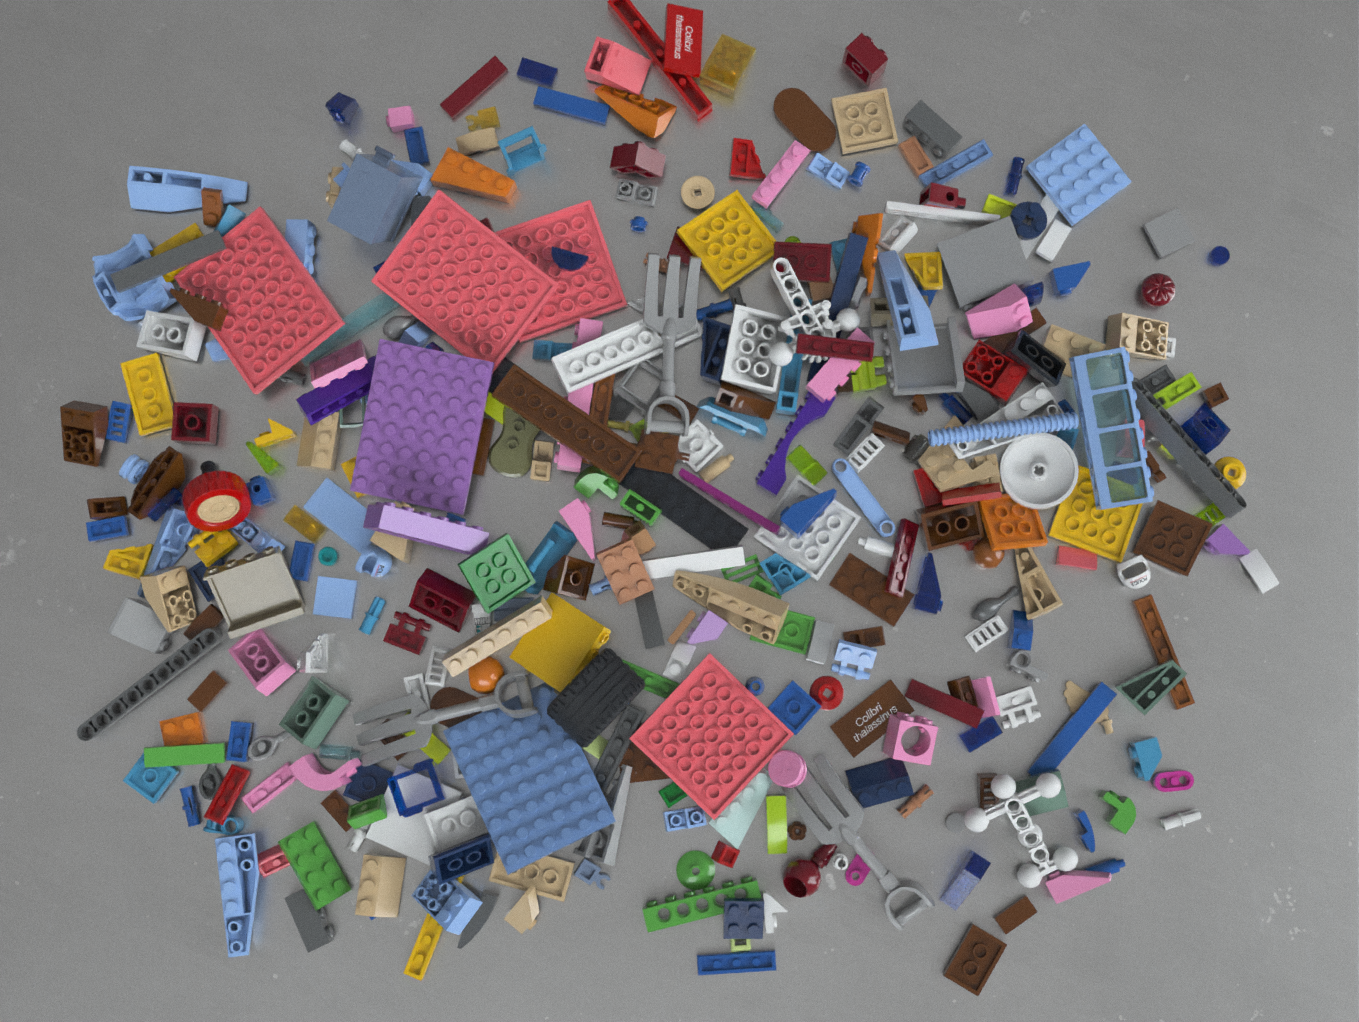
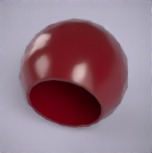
M805 858L794 859L786 865L782 875L785 889L791 895L798 898L810 897L818 891L821 883V874L818 866Z

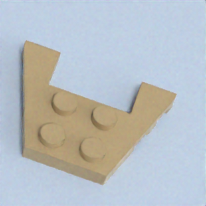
M955 415L944 427L945 430L947 427L952 429L954 426L958 428L963 425ZM948 443L947 445L929 446L918 460L920 466L940 492L999 476V471L990 460L972 470L963 458H957Z

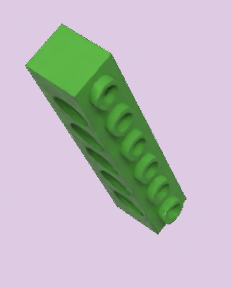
M747 876L741 878V882L738 883L728 881L722 883V887L714 888V886H708L703 888L702 892L688 891L679 898L673 895L664 898L665 901L657 903V900L646 902V906H643L642 910L647 931L649 933L724 914V903H718L715 900L716 896L720 893L725 894L727 898H737L734 895L735 891L743 889L746 892L743 898H761L757 879ZM704 898L708 904L706 907L700 908L696 904L697 900ZM685 903L689 909L687 912L681 913L677 909L678 905ZM661 908H666L670 914L663 918L658 914V911Z

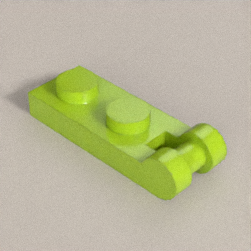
M1190 372L1153 396L1156 399L1161 397L1164 402L1162 406L1168 409L1202 387L1193 373Z

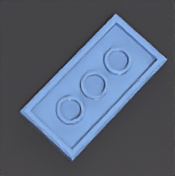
M326 478L303 508L362 554L369 544L372 545L373 542L370 541V538L375 532L374 530L363 528L367 508L329 478Z

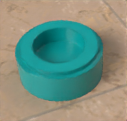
M324 547L318 554L320 563L325 566L336 564L339 558L337 550L332 547Z

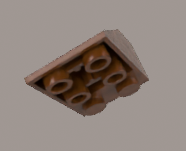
M75 400L60 406L64 461L98 467L108 428L107 406Z

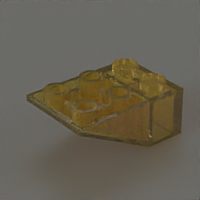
M722 34L700 74L699 84L734 99L756 48Z

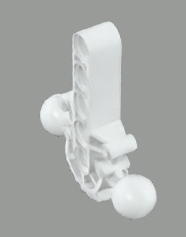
M778 258L771 264L770 274L792 317L778 325V330L785 332L793 338L789 344L777 342L771 346L769 357L775 365L785 366L791 362L793 354H795L797 335L793 332L794 329H799L800 334L811 335L813 332L818 336L836 338L837 332L841 330L852 332L860 325L858 312L851 308L842 309L835 321L829 320L831 303L828 300H824L811 306L787 259ZM776 264H781L784 267V272L777 271ZM785 281L791 282L793 289H787L784 285ZM794 298H798L801 301V307L794 305ZM803 315L810 318V324H805L802 321ZM820 315H822L824 318V322H822L821 324L818 320V317ZM804 354L802 356L803 361L809 357V363H812L814 358L817 363L821 362V358L824 361L828 360V357Z

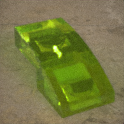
M798 445L786 457L814 486L828 474L802 445Z

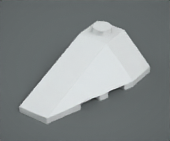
M319 634L300 652V657L297 658L299 672L327 673L328 634Z

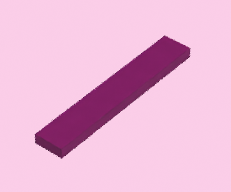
M681 468L678 474L683 480L771 533L779 534L781 527L687 470Z

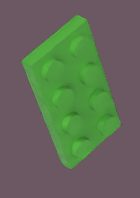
M314 822L278 841L316 911L352 890Z

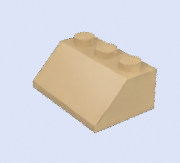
M1053 324L1047 328L1041 345L1066 363L1063 375L1071 378L1072 372L1069 358L1104 351L1106 344ZM1101 357L1086 360L1089 381Z
M335 412L313 425H310L304 417L297 459L298 467L335 472L342 428H340L339 412Z
M374 853L364 854L355 915L398 917L406 865L405 857Z

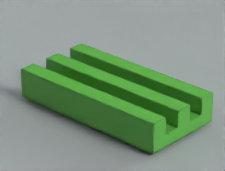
M757 554L745 558V563L754 560L755 563L734 572L726 573L727 570L734 567L722 568L721 571L724 578L729 580V577L756 566L758 570L732 581L738 583L764 572Z

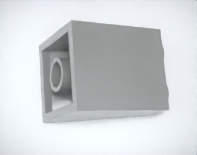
M125 597L107 633L155 654H161L167 649L169 645L168 639L175 631L167 632L150 604L140 599Z

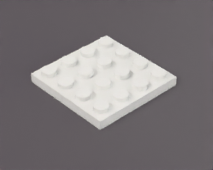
M797 475L767 518L781 527L779 534L775 535L761 527L754 538L809 573L813 579L818 581L861 517L834 499L797 540L780 524V513L787 506L790 508L795 503L823 493V491Z

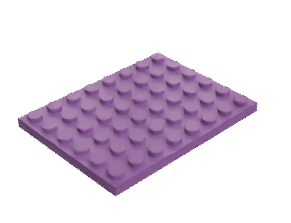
M380 339L350 491L463 515L494 362Z

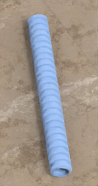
M1067 412L1065 415L1060 413L1059 415L1054 414L1047 417L1043 415L1041 418L1040 416H1036V418L1030 417V419L1024 418V420L1019 418L1018 421L1013 419L1012 421L1006 420V422L1000 421V423L995 421L994 424L992 422L988 424L983 423L982 425L978 423L976 426L971 424L970 427L969 425L959 426L958 428L954 426L952 429L947 427L946 430L945 428H941V430L935 429V431L930 429L928 432V442L931 447L941 444L947 445V443L952 445L953 442L955 444L959 442L964 443L965 441L968 443L971 440L975 442L977 439L979 441L983 439L988 440L989 438L992 440L995 437L999 439L1001 436L1002 438H1006V436L1012 437V435L1016 437L1018 434L1023 436L1024 433L1026 435L1030 433L1036 434V432L1040 434L1042 431L1047 433L1048 430L1049 432L1059 431L1060 429L1064 431L1071 428L1077 429L1079 419L1076 412H1071V414Z

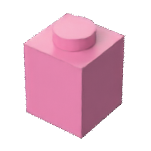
M411 106L388 109L386 123L393 133L415 128L414 114Z

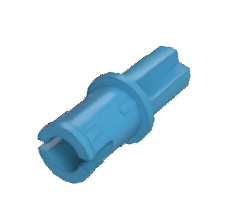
M378 596L374 598L368 612L365 611L366 616L358 629L359 631L370 635L376 620H379L378 616L384 606L385 600Z

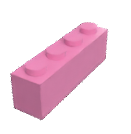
M858 327L848 337L849 340L875 343ZM830 358L807 384L806 389L822 403L826 399L830 401L837 393L835 389L838 385L842 387L848 381L849 377L847 375L851 370L855 372L862 363L853 360Z

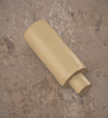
M731 453L725 457L723 455L700 471L698 473L703 481L709 483L731 466L730 462L734 460V457Z

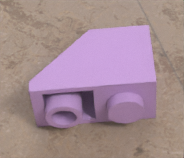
M710 610L707 613L703 611L697 620L700 624L696 629L692 627L686 637L689 639L687 643L695 644L716 640L728 623Z

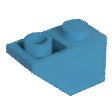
M1152 736L1129 742V754L1134 759L1136 765L1134 772L1141 781L1150 780L1162 758L1158 739Z

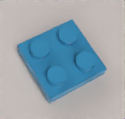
M143 753L123 781L155 804L179 773V770L173 766L145 768Z

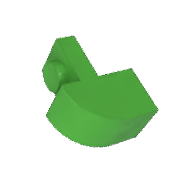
M590 466L578 475L574 481L573 488L588 499L597 489H600L611 499H614L618 495L619 486L614 479L608 478V475L596 467Z
M1102 790L1098 797L1114 808L1105 821L1120 833L1126 834L1136 819L1134 803L1126 796H1122L1118 800L1120 796L1115 792Z

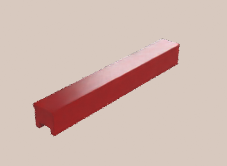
M630 0L607 1L609 11L644 55L652 61L651 64L694 118L699 122L713 111L711 101L691 76L663 71L664 42Z

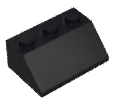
M1022 329L1007 343L1003 352L1008 358L1028 369V373L1035 377L1039 383L1043 382L1048 388L1059 384L1066 366L1065 362Z

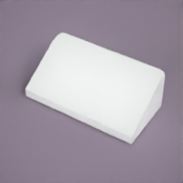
M901 215L880 238L878 245L885 251L895 250L898 254L918 232V228L914 222Z

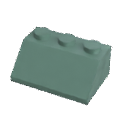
M311 676L279 725L301 744L317 749L349 700L316 677Z
M1058 768L1014 779L1016 783L1015 792L1017 793L1036 785L1038 777L1044 773L1054 774L1060 779L1061 789L1058 795L1053 798L1039 796L1024 804L1029 816L1069 807L1065 787ZM1013 800V801H1010L1008 804H1009V805H1013V804H1015L1017 801H1014V800Z

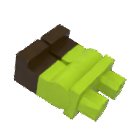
M873 356V362L871 363L859 361L862 363L855 372L851 370L847 375L849 377L848 381L842 387L838 385V396L873 391L877 387L886 385L885 374L875 375V368L884 367L883 356Z

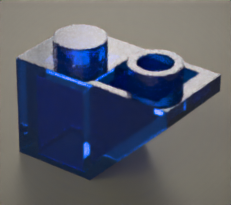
M338 92L326 102L325 107L334 122L340 125L344 123L350 125L359 104L356 99Z

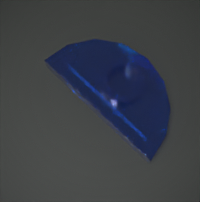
M552 246L551 254L554 263L565 271L578 270L589 259V256Z

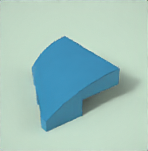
M777 553L760 562V565L769 580L771 579L780 596L811 577L809 573Z

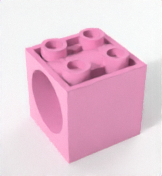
M897 712V715L890 714L882 752L892 759L930 766L938 727L932 724L933 721L928 720L927 717L916 715L914 718L903 712ZM912 726H918L920 735L917 743L911 748L904 749L901 744L903 733Z

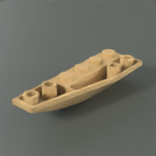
M676 570L672 587L738 630L773 645L775 644L790 603L754 588L714 576Z

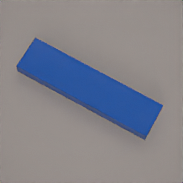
M540 86L537 88L533 102L534 106L603 125L606 124L610 106L607 104Z
M775 949L697 954L698 976L777 971Z

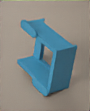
M533 126L497 141L508 166L506 170L508 177L545 159L546 145H541ZM531 136L532 143L507 154L506 147Z

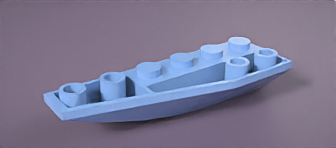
M129 166L127 187L132 209L175 212L202 208L201 190L203 187L222 190L223 205L244 202L247 197L248 182L186 171Z
M895 250L878 253L877 261L899 350L903 351L938 345L930 309Z
M255 833L224 835L215 839L228 958L249 955L259 880V864Z

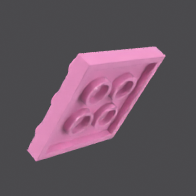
M361 339L309 364L311 382L314 388L319 386L321 388L330 384L331 380L335 378L341 379L348 372L354 369L360 370L368 363L365 347Z

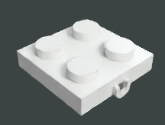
M698 419L689 426L687 437H683L682 434L680 435L678 444L679 452L690 453V457H687L689 462L682 461L683 463L686 462L695 473L700 471L724 447L714 437L715 434L710 429L708 430Z

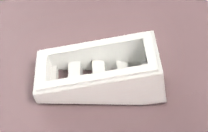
M871 433L845 460L858 474L885 445ZM869 440L878 447L876 450L868 443ZM863 446H865L869 451H871L872 454L869 455V454L863 449ZM860 452L867 460L864 461L857 453ZM853 457L862 464L860 467L851 460Z
M997 614L964 637L974 652H977L1009 631V629ZM994 621L1000 628V631H997L992 624ZM988 626L994 635L991 636L985 627ZM979 631L983 632L987 640L984 641ZM973 635L978 638L981 643L980 645H977L972 637Z
M432 646L424 684L440 687L446 686L448 670L444 665L434 664V660H443V657L435 656L436 652L446 654L452 649ZM433 667L443 669L442 673L433 671ZM432 675L440 676L441 680L431 679Z

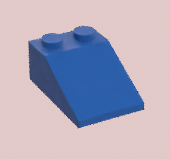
M833 488L795 503L790 508L787 506L780 513V524L798 540L836 498L837 491Z

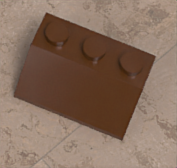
M977 501L943 506V503L916 509L919 527L928 551L985 537Z

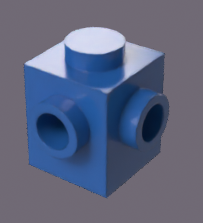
M258 475L252 477L250 482L246 483L250 499L255 506L259 507L276 500L268 478Z

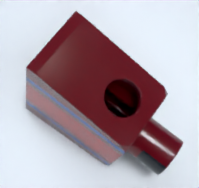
M931 182L920 192L919 205L964 209L966 198L958 197L959 190L957 188Z

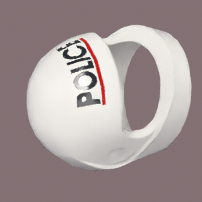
M1142 554L1116 565L1121 582L1129 588H1141L1150 580L1151 571Z

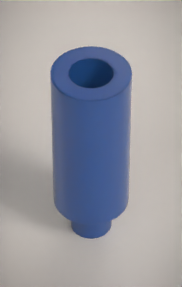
M1113 858L1087 867L1085 871L1110 872L1112 875L1120 872V868L1126 865L1123 859L1116 861Z

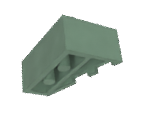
M1170 658L1115 685V688L1139 711L1146 715L1187 673Z

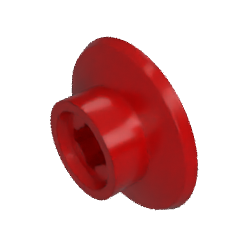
M821 676L812 683L809 695L822 706L821 710H833L841 704L844 697V689L836 678ZM826 688L831 691L828 698L823 695Z

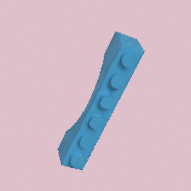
M794 298V305L801 307V301L798 298ZM803 315L802 321L805 324H809L810 318ZM794 329L793 331L796 335L800 333L799 329ZM787 335V344L792 342L793 338L790 335ZM793 354L791 362L782 366L775 413L795 415L803 354Z

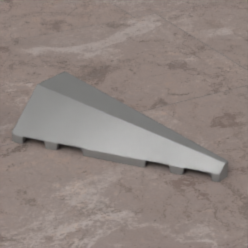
M624 764L621 766L623 770L618 779H614L612 782L614 786L609 795L605 794L604 796L616 822L584 837L580 846L574 849V854L609 865H615L632 767Z

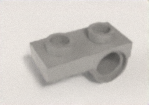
M1026 651L1014 652L1006 664L1011 666V671L1018 674L1024 672L1029 675L1028 678L1038 683L1039 680L1046 681L1048 673L1030 665L1031 656ZM1019 654L1025 657L1023 665L1017 663L1016 659Z

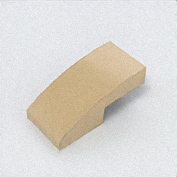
M493 127L474 131L456 138L459 153L465 156L478 151L485 152L499 146L495 128Z
M535 440L530 479L550 481L555 442Z

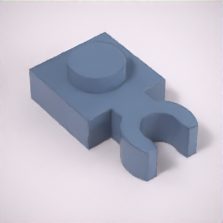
M586 857L582 859L574 871V875L589 885L595 881L597 887L603 890L605 886L600 883V880L604 878L610 881V876L606 873H599L601 867Z

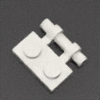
M1031 686L996 697L1000 711L999 716H1008V720L1001 722L1003 729L1010 727L1013 729L1018 727L1019 724L1034 722V719L1041 717L1039 710L1032 712L1030 708L1037 705ZM1024 710V715L1015 717L1014 712Z

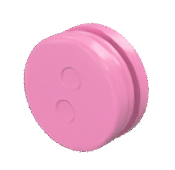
M781 750L770 759L768 773L775 784L786 788H794L805 779L807 765L804 758L798 753L790 750Z

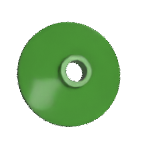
M693 850L685 853L677 863L676 873L678 880L684 887L691 890H701L707 887L715 876L713 860L702 851ZM698 868L700 872L695 875L692 873V869Z

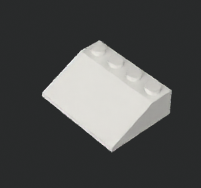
M736 304L721 380L763 394L775 393L781 366L775 365L770 360L769 350L773 344L786 341L787 334L780 332L778 325L788 319V317Z

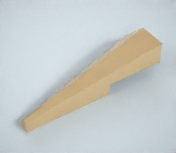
M1031 547L1015 549L1027 619H1034L1062 606L1063 603L1033 549Z

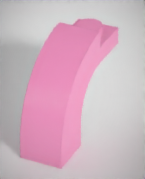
M311 753L302 756L289 767L296 778L307 787L319 791H329L352 782L349 777L357 772L356 768L362 765L359 758H355L345 763L336 771H329L323 768L314 754Z

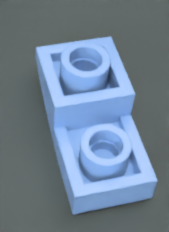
M700 806L663 812L666 832L707 825L705 811Z

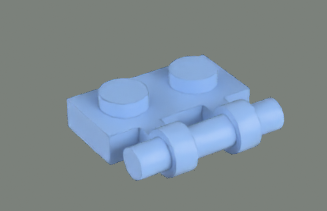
M839 639L834 660L841 661L840 665L833 663L831 671L838 672V675L844 676V674L853 676L857 680H869L870 673L863 670L864 667L872 669L877 649ZM847 663L858 665L857 669L846 666Z

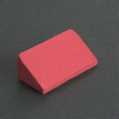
M1059 545L1056 565L1095 571L1097 570V554L1084 549Z
M279 844L257 854L259 872L263 878L290 866Z

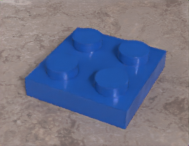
M792 680L770 704L768 709L794 735H797L822 706Z

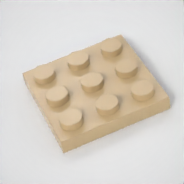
M887 88L831 99L842 155L898 143Z

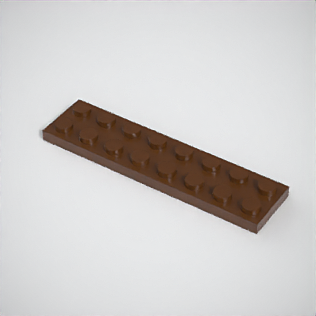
M515 364L492 393L494 399L619 484L642 453V450Z

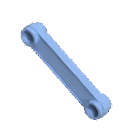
M842 458L836 459L831 466L833 474L882 537L891 536L895 532V525L849 463ZM843 463L845 471H837L835 464ZM882 524L890 525V533L886 534L882 531Z

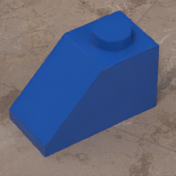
M1090 261L1052 269L1049 272L1053 294H1060V296L1071 294V291L1077 287L1091 265Z
M1012 610L1007 648L1031 651L1033 619L1028 620L1024 611Z

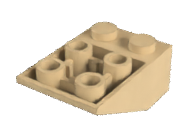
M1123 312L1108 316L1105 350L1125 347L1126 351L1129 352V356L1133 358L1166 360L1169 322Z
M185 565L166 567L140 577L144 596L167 632H172L192 624L197 618Z

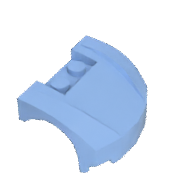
M133 234L129 243L118 251L106 255L93 256L92 258L95 275L92 278L99 297L113 315H118L124 321L144 319L146 310L161 312L177 301L170 293L171 288L175 289L171 282H165L163 276L121 293L115 287L110 274L152 257L150 252L153 249L145 234Z

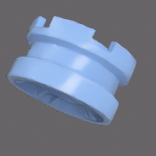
M132 454L123 463L119 475L124 479H128V482L137 484L147 471L149 462L144 459L140 460L138 455Z

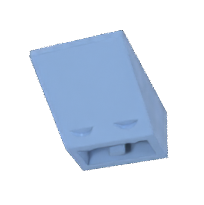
M431 869L411 895L446 931L460 935L483 903L456 879L438 885Z

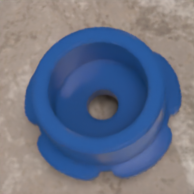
M635 216L634 219L630 220L633 231L644 232L646 230L648 222L645 221L644 217Z

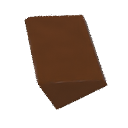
M874 421L870 432L875 436L904 446L910 440V432L879 421Z
M970 675L947 682L951 696L978 707Z

